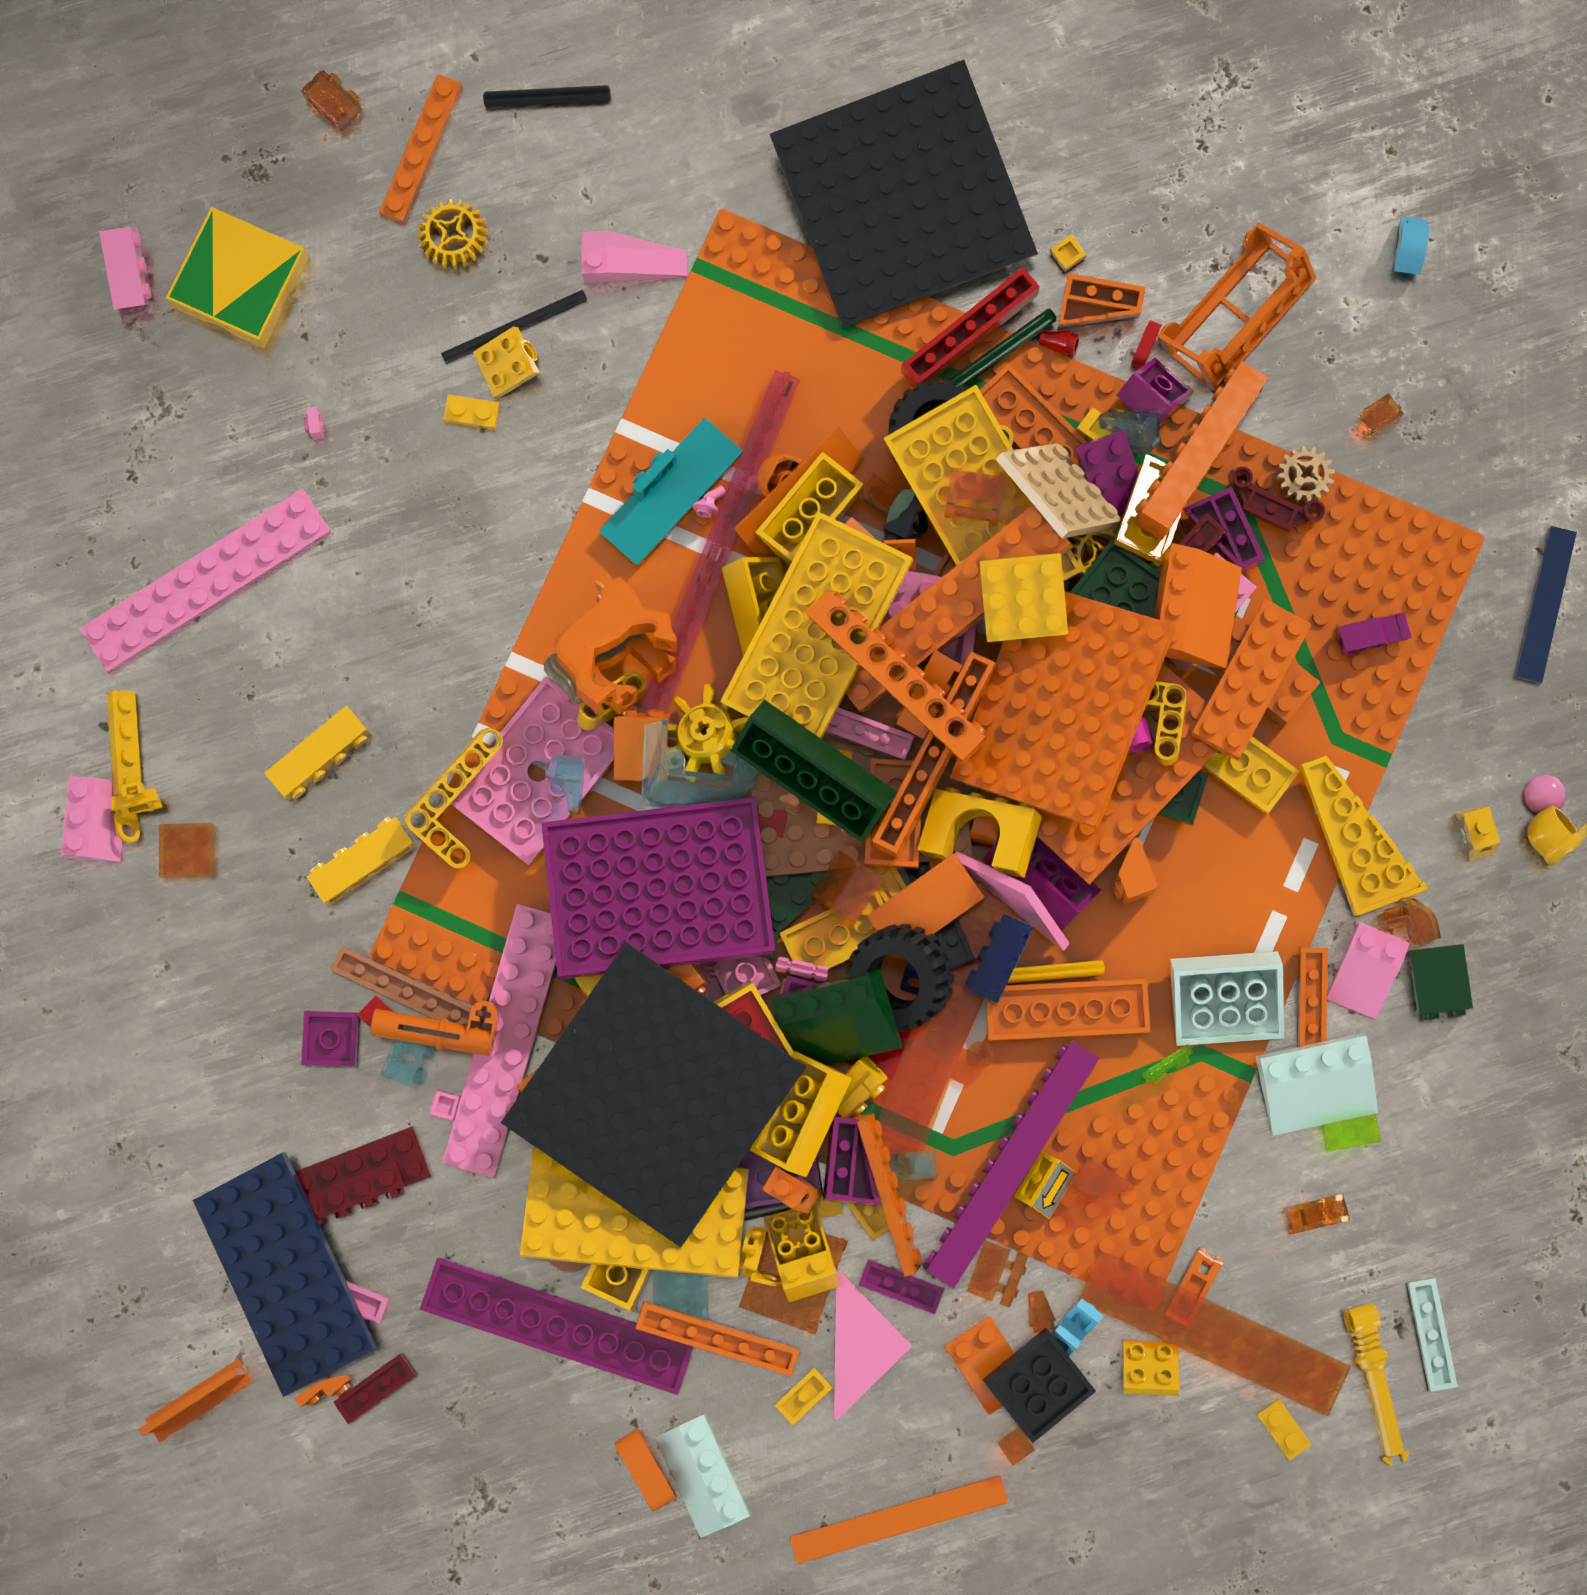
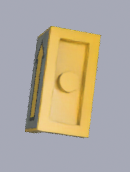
M1041 1151L1014 1197L1050 1219L1077 1172L1059 1159Z

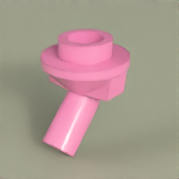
M719 486L707 492L703 499L693 503L692 507L697 511L696 514L705 518L716 515L718 508L714 501L726 495L724 487Z

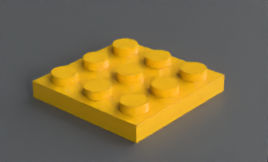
M1061 553L980 560L987 642L1068 634Z

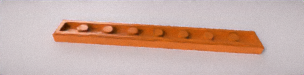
M999 1475L790 1536L796 1562L800 1564L1008 1503L1001 1476Z

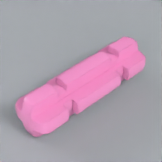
M778 957L775 966L777 972L786 973L787 971L791 975L809 979L815 977V980L823 982L826 981L828 975V968L818 965V967H815L811 963L797 960L789 961L788 958Z

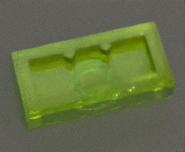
M1376 1115L1321 1125L1327 1152L1381 1142Z

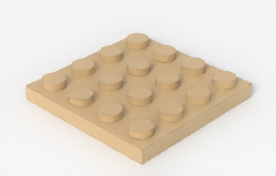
M1058 443L1004 451L996 458L997 462L1062 539L1117 528L1121 523L1122 519L1118 516L1116 508L1107 503L1096 485L1087 481L1083 469L1069 458L1067 450L1063 446L1058 445Z

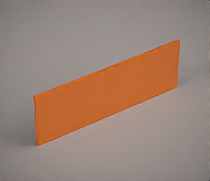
M839 426L734 528L756 557H766L772 551L756 534V531L822 452L849 473L864 460Z

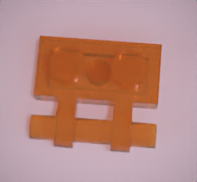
M985 1240L966 1292L993 1301L996 1291L1003 1293L1000 1304L1010 1308L1013 1298H1016L1019 1290L1016 1289L1021 1275H1025L1027 1269L1025 1264L1028 1256L1018 1253L1015 1262L1009 1261L1007 1259L1011 1249ZM1004 1268L1011 1270L1006 1286L999 1283Z

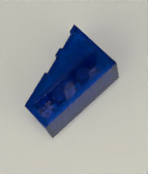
M1003 914L1000 922L994 921L988 936L992 937V940L988 947L982 946L976 959L981 961L977 971L971 970L965 982L966 985L970 986L967 992L997 1006L1033 927L1006 914Z

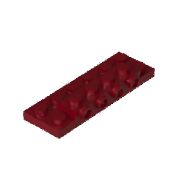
M413 1126L295 1171L320 1226L326 1223L325 1218L335 1215L336 1219L351 1214V1208L359 1205L361 1209L377 1204V1198L385 1195L387 1199L402 1194L401 1189L432 1177Z

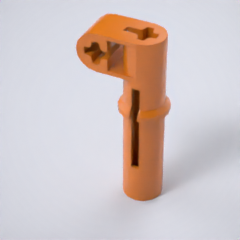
M479 1001L470 1010L468 1025L449 1022L445 1017L437 1020L375 1009L370 1035L436 1047L437 1051L450 1049L491 1057L498 1026L499 1010L494 1003ZM485 1007H487V1012L491 1013V1017L486 1018L484 1023L492 1024L491 1030L473 1027L474 1021L482 1022V1017L478 1016V1012L483 1011ZM403 1024L460 1035V1038L456 1040L401 1030Z

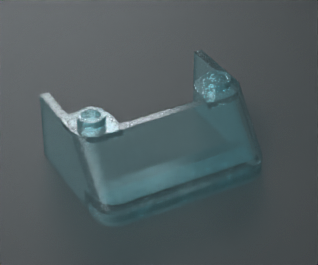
M662 719L645 725L642 797L648 805L668 808L747 798L758 776L759 771L736 755V761L732 766V776L685 771V757L683 753L677 748L666 747L668 720Z

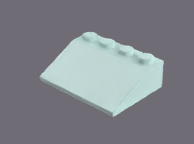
M1278 951L1170 959L1177 1046L1284 1038L1283 963Z
M1355 1034L1255 1056L1273 1136L1378 1113L1373 1066L1366 1035Z

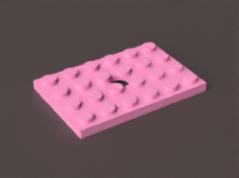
M548 677L542 680L500 732L503 739L501 748L450 803L528 866H531L544 850L541 822L567 820L614 762V729L607 723L594 730L582 729L577 723V715L581 703L572 705L569 702L567 692L550 681ZM584 712L588 717L596 716L593 712ZM496 739L491 743V745L488 748L492 747L495 744ZM534 762H543L548 767V775L542 781H533L528 776V768Z

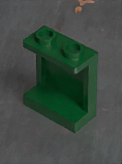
M1464 944L1410 950L1406 953L1407 964L1410 963L1417 1007L1415 1017L1423 1016V1021L1439 1019V1014L1449 1013L1450 1017L1465 1016L1466 1011L1473 1008Z

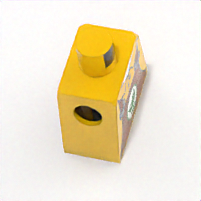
M1478 806L1454 813L1468 861L1495 855L1500 845V839L1490 808L1488 806Z

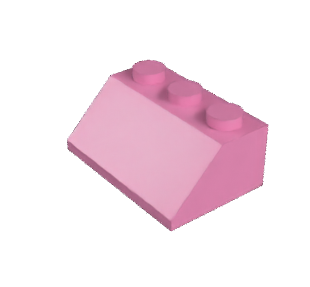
M69 776L61 855L65 858L121 863L123 841L117 836L113 817L115 811L111 810V797H114L111 780Z

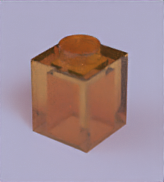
M1388 393L1365 408L1359 416L1361 419L1359 422L1366 433H1371L1375 438L1399 422L1404 413Z
M1019 1426L996 1441L1012 1466L1035 1451Z

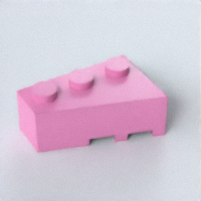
M138 227L99 231L114 310L149 304L148 299H151V290L149 284L145 281L146 264L144 257H142V244Z

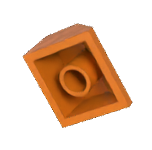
M1139 837L1133 839L1115 876L1114 885H1112L1116 899H1121L1123 905L1152 895L1158 889Z

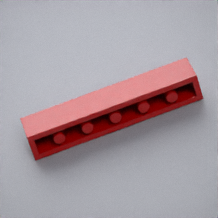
M1022 267L902 364L901 373L915 389L916 384L920 382L928 385L931 379L938 377L1036 298L1040 286Z

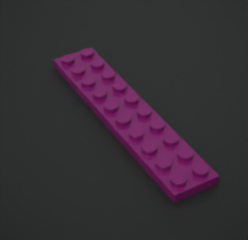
M438 1257L420 1307L422 1311L676 1395L679 1394L694 1348L690 1345L635 1329V1322Z

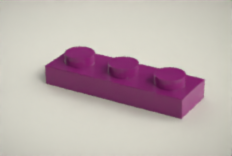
M869 1259L859 1283L862 1287L933 1314L937 1311L945 1289L911 1275L905 1277L903 1272Z

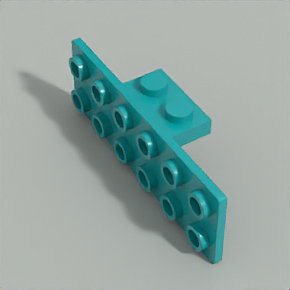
M706 418L702 419L673 452L669 449L664 453L659 452L650 463L652 466L646 472L641 471L633 480L634 485L632 486L634 494L600 529V534L636 566L640 565L692 509L693 503L699 501L742 455V449Z

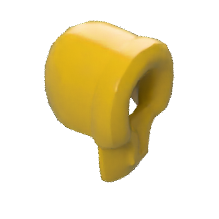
M1550 806L1539 812L1530 821L1527 835L1531 845L1543 856L1545 862L1549 865H1555L1584 842V838L1587 837V823L1577 830L1559 808Z

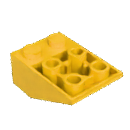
M816 1203L809 1214L790 1209L764 1218L782 1286L789 1302L841 1286Z

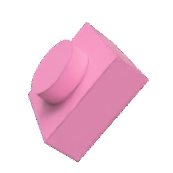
M317 407L307 408L308 417L303 418L305 432H309L313 440L324 439L319 409Z

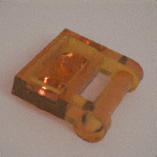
M951 469L944 517L952 518L957 516L989 521V524L997 525L1005 477ZM955 497L992 503L991 511L954 505Z

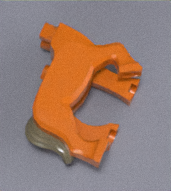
M605 573L595 581V588L600 591L596 596L598 604L591 610H585L579 619L558 638L555 648L556 653L547 658L544 663V671L550 681L564 688L572 705L580 704L584 701L598 715L603 710L601 705L605 702L620 715L637 701V689L629 685H618L610 682L600 671L614 666L631 654L650 671L659 684L676 670V658L660 649L676 652L678 646L676 636L671 627L669 614L664 611L643 607L635 592L620 576L614 580ZM645 633H654L653 643L649 640Z

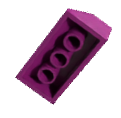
M1037 836L1025 878L1008 875L1029 885L1061 931L1101 891L1093 882L1088 885ZM998 841L983 858L992 868H994L992 862Z

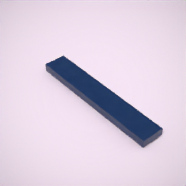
M1554 526L1549 528L1515 673V678L1537 684H1541L1543 681L1577 532Z

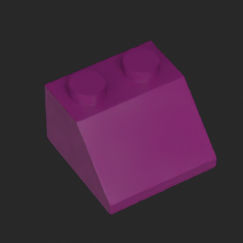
M1153 358L1131 375L1117 396L1126 407L1136 412L1146 425L1156 430L1192 395L1193 391L1158 359Z

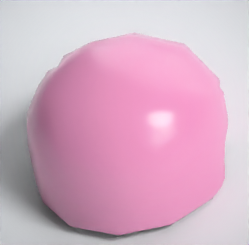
M1540 775L1533 778L1524 790L1525 802L1530 810L1535 813H1539L1550 806H1556L1561 809L1566 800L1565 787L1559 779L1550 775Z

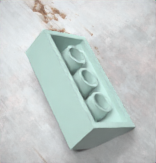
M705 1414L655 1437L700 1538L750 1516V1512Z

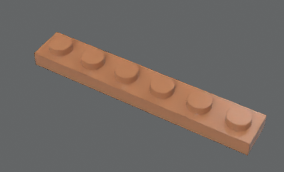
M341 946L330 968L332 972L432 1019L441 1020L445 1017L449 1022L468 1025L472 1007ZM479 1011L478 1016L482 1017V1022L474 1021L473 1027L481 1028L485 1013Z

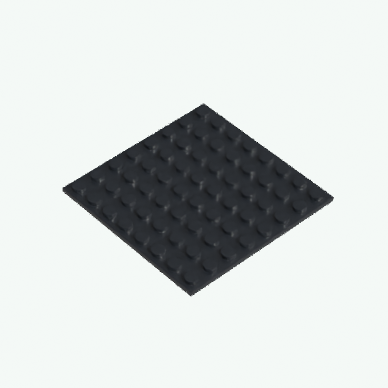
M965 60L950 64L769 134L843 329L1038 255Z
M626 942L501 1123L670 1241L682 1247L806 1066Z

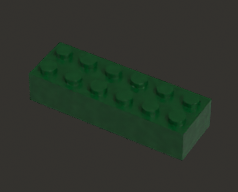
M765 699L750 715L730 750L861 843H864L877 826L898 793Z

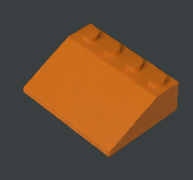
M1171 543L1164 551L1153 618L1176 626L1165 657L1222 670L1227 668L1242 567L1200 549Z

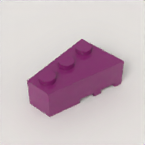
M1232 486L1183 509L1184 514L1195 525L1208 513L1227 530L1215 547L1230 563L1242 567L1241 574L1265 563L1263 553Z
M834 1117L829 1131L823 1201L877 1207L880 1205L879 1196L877 1195L874 1176L857 1125L859 1119Z

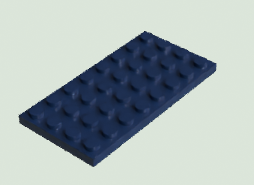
M286 1152L278 1154L192 1200L283 1397L377 1350Z

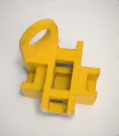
M141 781L121 785L122 795L111 797V810L115 811V814H113L115 831L117 836L126 843H133L140 836L138 813L145 811L150 813L154 812V809L163 808L155 788L145 789ZM122 825H128L132 828L133 837H128L123 833Z
M753 1227V1230H747L739 1268L743 1269L741 1275L751 1278L750 1281L780 1286L782 1282L779 1276L757 1270L767 1228Z

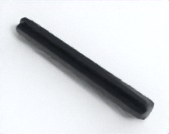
M608 85L485 91L483 94V102L486 107L609 101L611 98Z

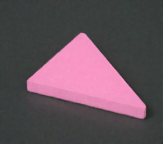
M955 852L958 859L974 879L1063 951L1067 948L1069 941L1029 885L961 852Z
M840 1271L837 1272L841 1286L836 1288L834 1418L836 1420L912 1347Z

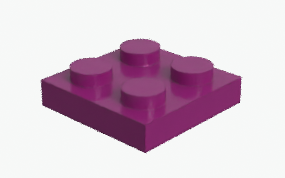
M304 1011L301 1065L356 1067L358 1013Z

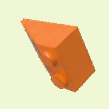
M988 1316L945 1344L944 1347L988 1415H990L1003 1405L982 1379L1012 1356L1014 1352L991 1316Z

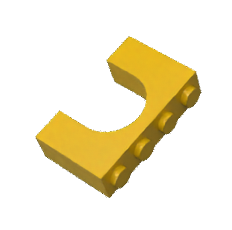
M946 787L945 791L935 789L917 850L924 856L945 860L953 854L958 834L968 821L980 816L993 817L998 821L1000 837L992 866L1004 874L1025 878L1042 816L1034 807L1019 803V806L1012 805L1010 801L995 797L994 801L985 799L984 795L974 792L964 795L961 794V791Z

